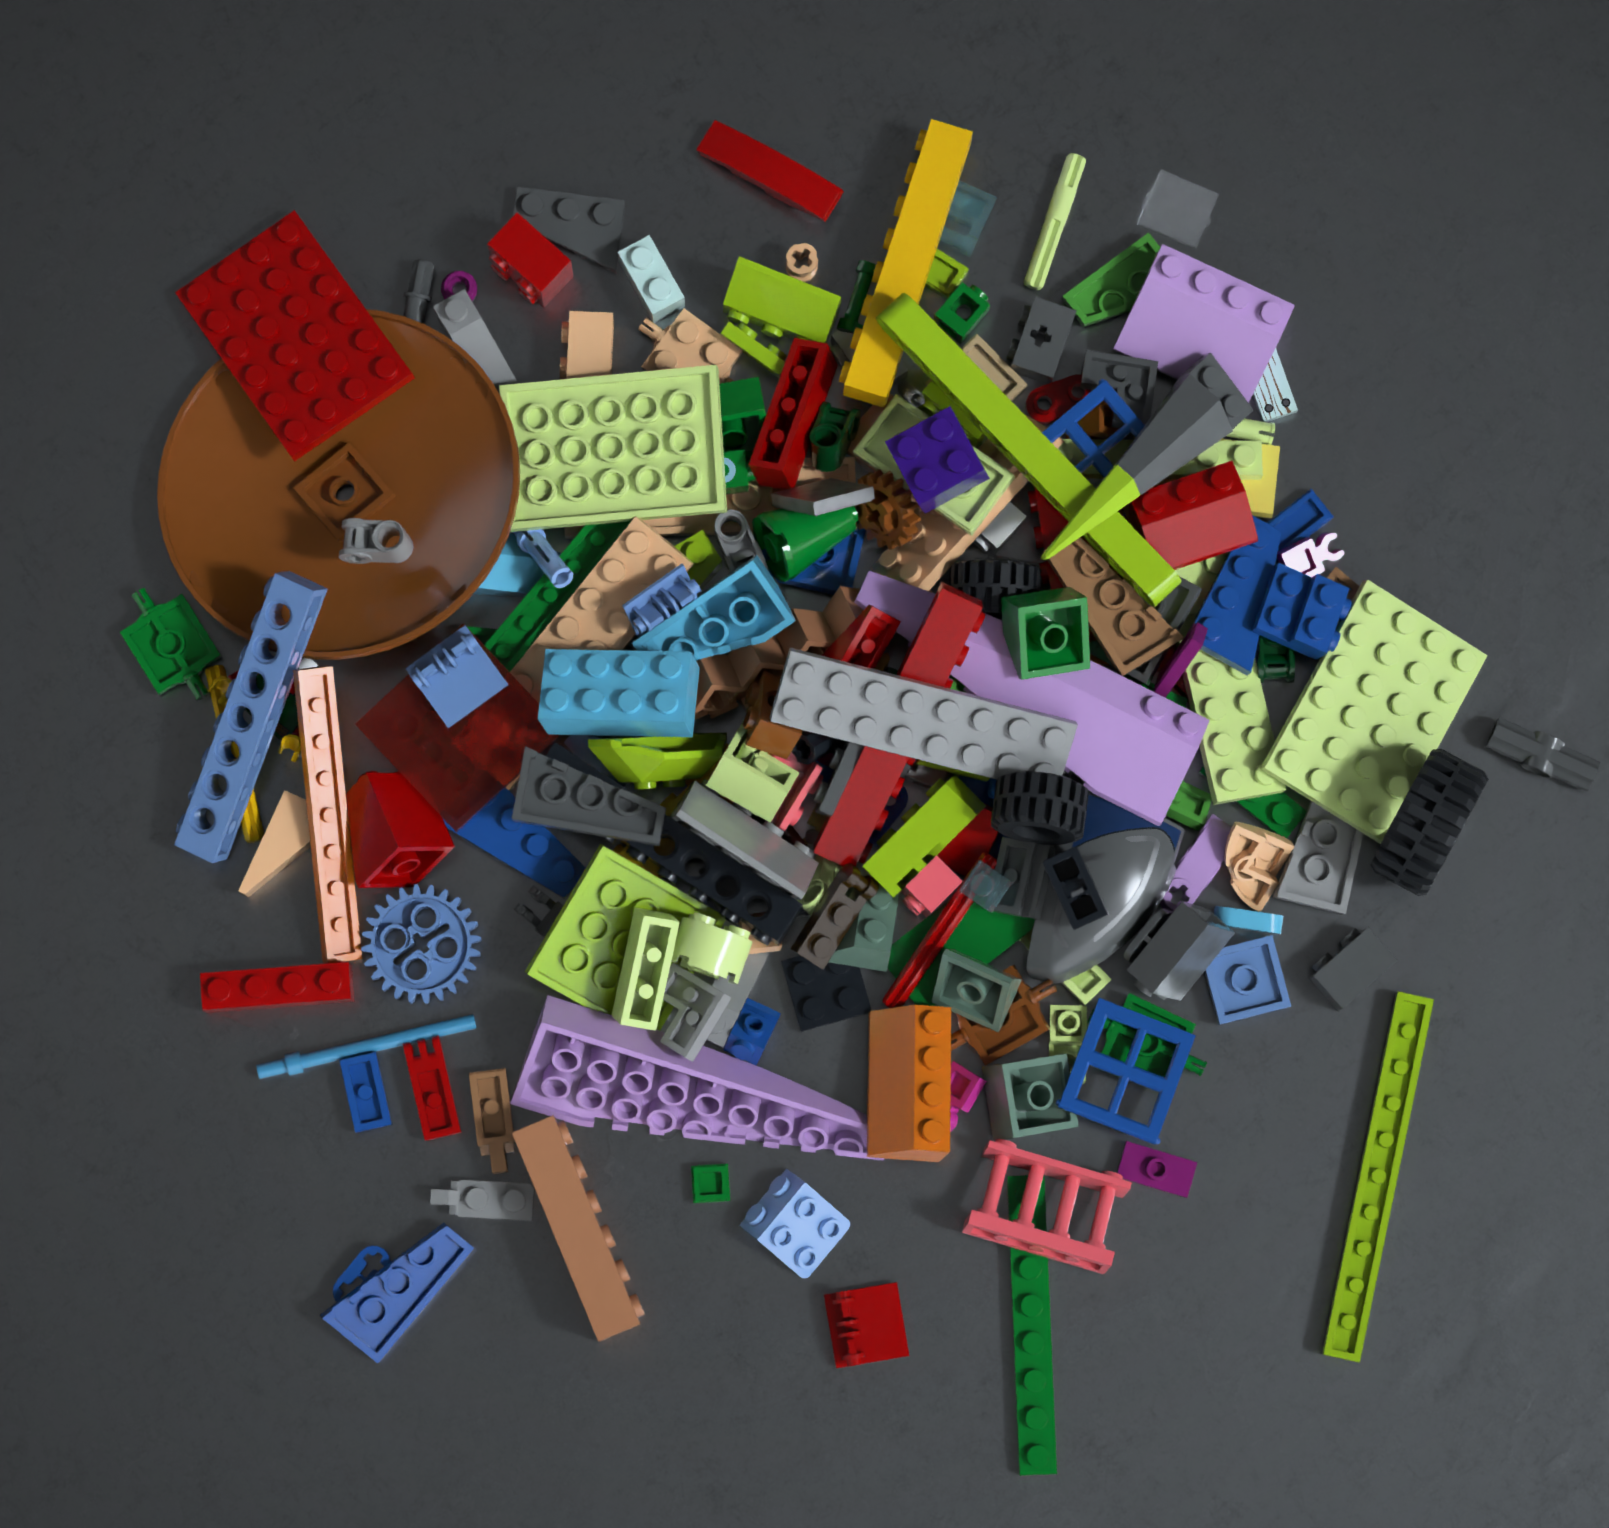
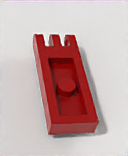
M439 1035L432 1037V1046L435 1051L428 1053L425 1039L417 1040L420 1055L417 1056L413 1055L414 1051L411 1043H404V1053L424 1140L430 1141L462 1133Z

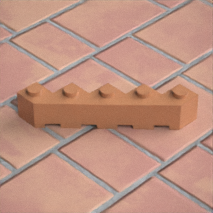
M840 586L822 612L792 608L791 612L796 621L766 642L732 650L728 655L717 654L696 660L700 671L695 720L707 714H710L713 719L739 707L737 700L746 696L751 683L757 684L764 671L781 677L789 648L822 655L863 611L862 608L854 603L860 589Z

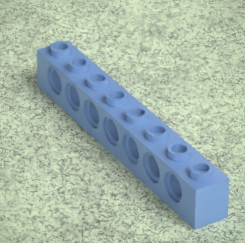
M290 571L275 573L266 583L264 588V596L266 598L262 609L256 613L252 620L251 630L253 633L249 644L240 653L238 664L241 666L238 674L227 688L226 698L228 701L224 712L217 717L214 723V739L201 758V766L203 768L199 779L190 788L188 794L190 803L187 812L181 816L177 823L176 833L178 836L174 844L175 846L211 863L228 858L294 681L293 670L299 668L328 588ZM283 605L287 606L290 611L288 622H285L281 616ZM271 639L277 645L275 657L271 655L268 648ZM258 673L262 675L265 682L262 691L256 684ZM245 707L248 708L252 714V721L250 725L244 720L243 717ZM233 741L239 747L238 758L234 757L231 752ZM220 775L225 778L227 783L225 792L220 789L218 784ZM207 809L214 815L213 825H210L206 819Z

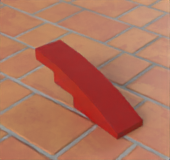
M717 120L713 121L696 149L701 156L730 169L735 176L762 188L767 195L824 222L827 221L844 193L840 187L810 169Z

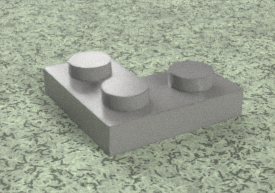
M673 962L669 969L663 1000L679 1009L660 1042L693 1062L730 1002L731 997Z

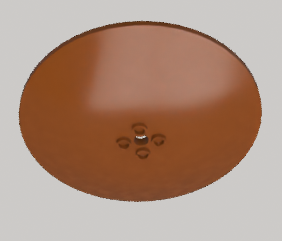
M366 309L410 369L415 379L295 462L222 359H219L194 386L170 428L162 453L157 490L159 521L168 554L182 582L196 601L215 620L247 641H250L253 633L251 630L252 620L256 613L262 609L266 598L264 596L266 583L275 573L290 571L328 588L302 658L342 660L364 657L390 650L432 630L458 610L486 579L505 546L515 518L520 489L519 450L514 427L507 408L493 382L481 366L463 348L444 334L405 316ZM341 486H353L354 494L350 499L345 501L336 499V492ZM348 518L396 521L405 529L413 541L414 548L412 554L407 560L400 563L370 562L355 564L339 559V551L343 549L345 530L342 529V521ZM400 536L390 538L387 541L386 547L395 546ZM283 605L281 616L285 622H288L290 611L287 606ZM271 639L268 648L270 651L277 652V645Z

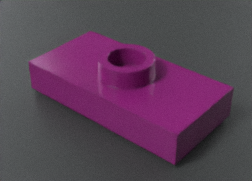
M1126 1141L1117 1173L1121 1174L1124 1180L1188 1198L1198 1162Z

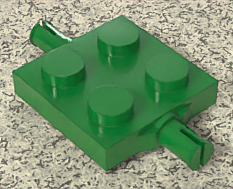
M139 589L138 591L145 600V603H143L137 592L131 596L143 614L140 615L135 623L120 631V634L159 696L176 685L186 683L195 696L196 701L203 699L196 685H198L205 697L210 692L199 677V674H201L205 667L222 657L183 594L167 603L155 606L146 589Z
M1128 993L1122 1006L1191 1034L1196 1024L1131 993ZM1089 1016L1087 1023L1090 1022L1091 1016ZM1107 1018L1102 1029L1107 1032L1101 1053L1125 1062L1137 1029ZM1146 1033L1134 1066L1165 1077L1176 1045ZM1189 1054L1184 1068L1201 1076L1204 1070L1199 1067L1205 1068L1207 1062Z

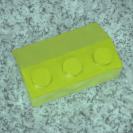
M739 256L723 302V312L728 314L727 318L736 324L742 322L746 326L748 322L762 327L761 332L775 339H781L784 336L792 340L799 338L828 343L840 313L841 296Z

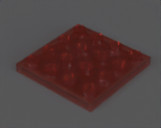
M461 624L453 633L462 628L465 624ZM473 633L474 638L508 683L507 687L448 728L408 674L355 723L455 832L463 828L520 774L525 746L542 754L561 736L547 734L538 720L539 703Z

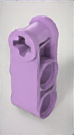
M1212 814L1194 839L1195 842L1189 846L1175 866V876L1160 902L1162 909L1175 911L1181 901L1176 905L1171 902L1173 896L1169 891L1174 893L1178 889L1184 892L1181 897L1183 901L1193 904L1222 866L1227 837L1232 827L1216 815Z

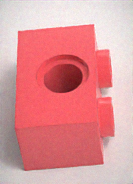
M936 855L902 889L901 893L905 896L902 902L915 916L922 913L927 918L963 881Z

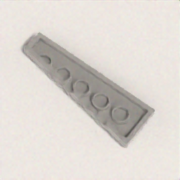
M1310 801L1294 841L1295 847L1286 861L1273 898L1340 915L1346 914L1363 833Z

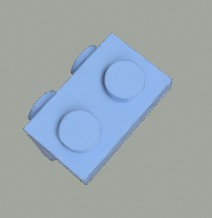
M786 1168L780 1176L772 1181L769 1190L760 1201L748 1210L745 1219L739 1226L764 1245L801 1278H808L850 1227V1222L807 1183Z

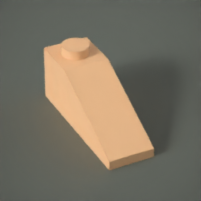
M284 790L238 890L242 895L250 897L311 847L306 799Z

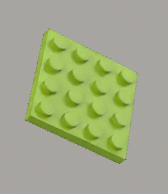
M600 844L524 972L584 1007L612 1015L634 908L668 913L680 923L682 917L688 918L690 913L694 914L696 912L716 919L714 926L719 928L722 927L726 919L710 906L700 903L684 891ZM679 957L678 961L674 963L679 965L682 958ZM684 968L685 970H687L688 972H690V973H692V974L695 973V971H692V970H690V969ZM664 1000L656 1029L659 1031L674 1006Z

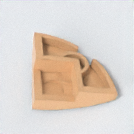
M1234 822L1230 829L1224 852V863L1228 866L1231 876L1230 883L1240 899L1258 912L1262 911L1279 884L1276 875L1295 847L1290 839L1260 827L1241 822Z

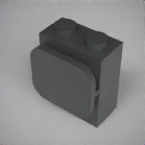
M1182 901L1175 911L1161 909L1155 913L1129 944L1124 953V958L1131 963L1127 971L1136 978L1133 982L1134 985L1147 996L1151 997L1152 994H1155L1162 1000L1171 998L1181 1001L1235 932L1210 909Z

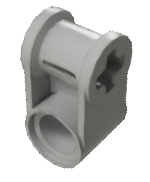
M732 509L727 510L726 513H720L715 520V536L728 572L731 573L756 555L768 570L761 548L754 539L744 515ZM728 521H734L742 529L738 535L728 537L722 533V525Z
M348 518L342 521V529L345 530L343 549L339 551V559L355 564L370 562L400 563L407 560L412 554L414 548L413 541L405 529L396 521L365 520L359 518ZM400 536L395 546L386 547L387 541L390 538Z

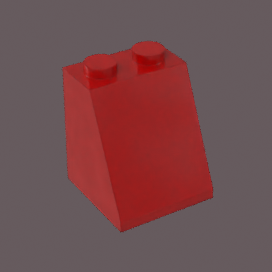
M368 771L360 775L357 782L346 793L355 882L358 888L414 887V884H418L455 847L423 773H406L405 771L378 773L377 771Z

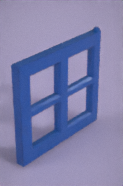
M1100 379L1099 385L1042 433L1051 443L1066 433L1085 456L1075 466L1076 469L1082 473L1093 465L1102 477L1105 478L1114 465L1104 454L1130 432L1136 438L1145 425L1107 380ZM1104 400L1124 425L1097 447L1077 422Z
M1098 998L1062 1097L1056 1100V1105L1061 1109L1154 1145L1161 1142L1159 1138L1160 1131L1196 1035ZM1107 1018L1137 1029L1125 1062L1095 1051ZM1146 1033L1176 1045L1165 1077L1134 1066ZM1089 1065L1119 1077L1107 1110L1077 1098ZM1128 1081L1159 1092L1147 1125L1116 1114Z

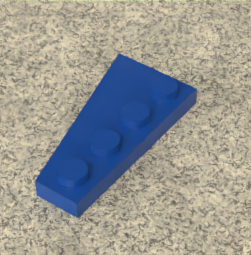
M1253 515L1258 542L1229 551L1191 625L1192 627L1194 623L1198 622L1208 628L1204 644L1200 650L1247 676L1252 672L1259 640V634L1251 630L1275 566L1282 534L1280 530Z
M484 770L441 813L447 829L565 899L574 889L586 867L546 827L512 821L516 797Z
M442 1223L321 1313L320 1316L376 1363H379L474 1247L448 1225Z

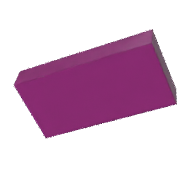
M1198 622L1193 624L1185 638L1159 672L1154 686L1155 693L1165 698L1203 646L1208 628Z

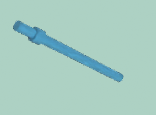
M474 1014L304 1054H300L299 1051L284 1054L285 1058L256 1064L259 1079L287 1072L291 1076L304 1073L305 1068L403 1046L404 1043L408 1042L412 1044L421 1039L429 1040L437 1035L442 1037L468 1031L477 1027Z

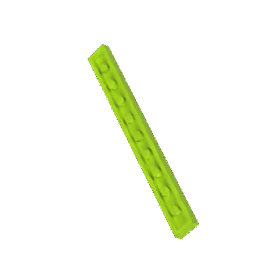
M1399 991L1395 995L1322 1355L1358 1363L1361 1360L1434 999Z

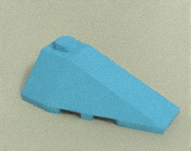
M756 555L697 596V599L681 607L679 612L671 614L669 619H664V621L652 628V631H647L637 638L632 644L637 651H689L693 654L695 660H700L717 654L728 653L749 645L766 642L796 620L778 584Z

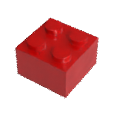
M518 212L487 243L490 254L489 260L493 263L490 267L503 280L507 281L511 278L519 287L518 293L531 305H534L537 301L545 308L573 278L571 260Z

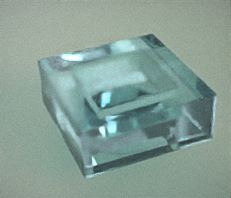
M979 860L959 891L992 913L1013 882L985 862Z

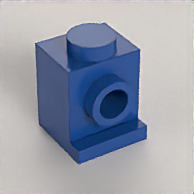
M747 998L723 1050L740 1060L757 1066L781 1013Z

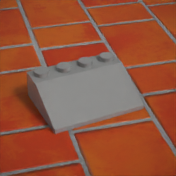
M704 779L701 784L696 780L693 781L669 817L795 900H802L819 864L812 859L815 853L799 841L791 845L781 838L784 831L768 821L761 825L750 817L752 813L735 802L732 805L720 797V794L706 786L708 780Z

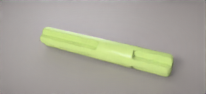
M1075 153L1068 154L1058 183L1055 186L1024 279V285L1033 290H1041L1047 278L1086 164V159L1081 155Z

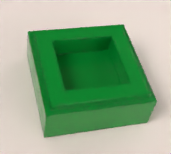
M728 1164L691 1166L693 1203L730 1201Z

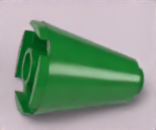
M854 506L817 516L777 509L757 515V517L753 518L752 526L755 540L758 542L761 550L766 549L770 560L766 561L768 569L776 579L786 582L794 579L856 530V522H858L859 518Z

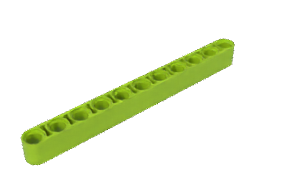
M902 293L876 317L878 324L1069 522L1096 488L909 295ZM1118 511L1082 536L1135 589L1136 593L1153 607H1156L1182 582L1177 572Z

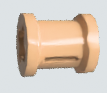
M807 243L795 244L786 254V272L788 276L803 282L811 280L818 270L817 251L812 245ZM804 257L808 258V266L802 265L800 269L795 267L796 259L801 261Z

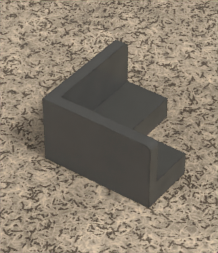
M1086 350L1081 370L1080 389L1094 390L1099 385L1100 379L1107 380L1145 425L1151 418L1158 361ZM1113 412L1111 427L1121 428L1124 424Z

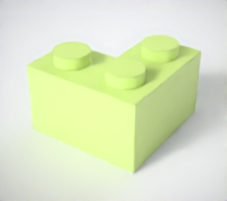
M742 722L706 786L721 796L746 808L752 814L771 823L799 772L770 756L767 752L747 746V729L743 728Z

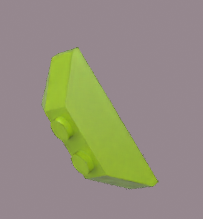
M727 732L693 733V737L637 736L588 739V747L618 782H634V789L657 788L656 781H663V787H684L685 779L701 778L723 756L727 742Z

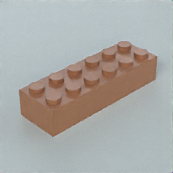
M554 1115L512 1132L598 1342L641 1325L639 1317L645 1315L637 1294L635 1293L630 1296L627 1291L625 1282L631 1279L623 1260L615 1261L610 1248L616 1246L615 1240L607 1224L600 1226L596 1213L601 1212L602 1209L594 1190L586 1192L581 1179L588 1177L580 1156H571L567 1145L573 1143V1139L564 1120L557 1122Z

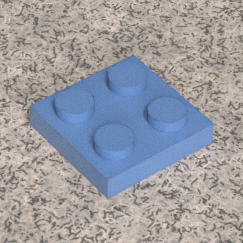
M1273 935L1223 947L1204 971L1218 1025L1291 1007Z

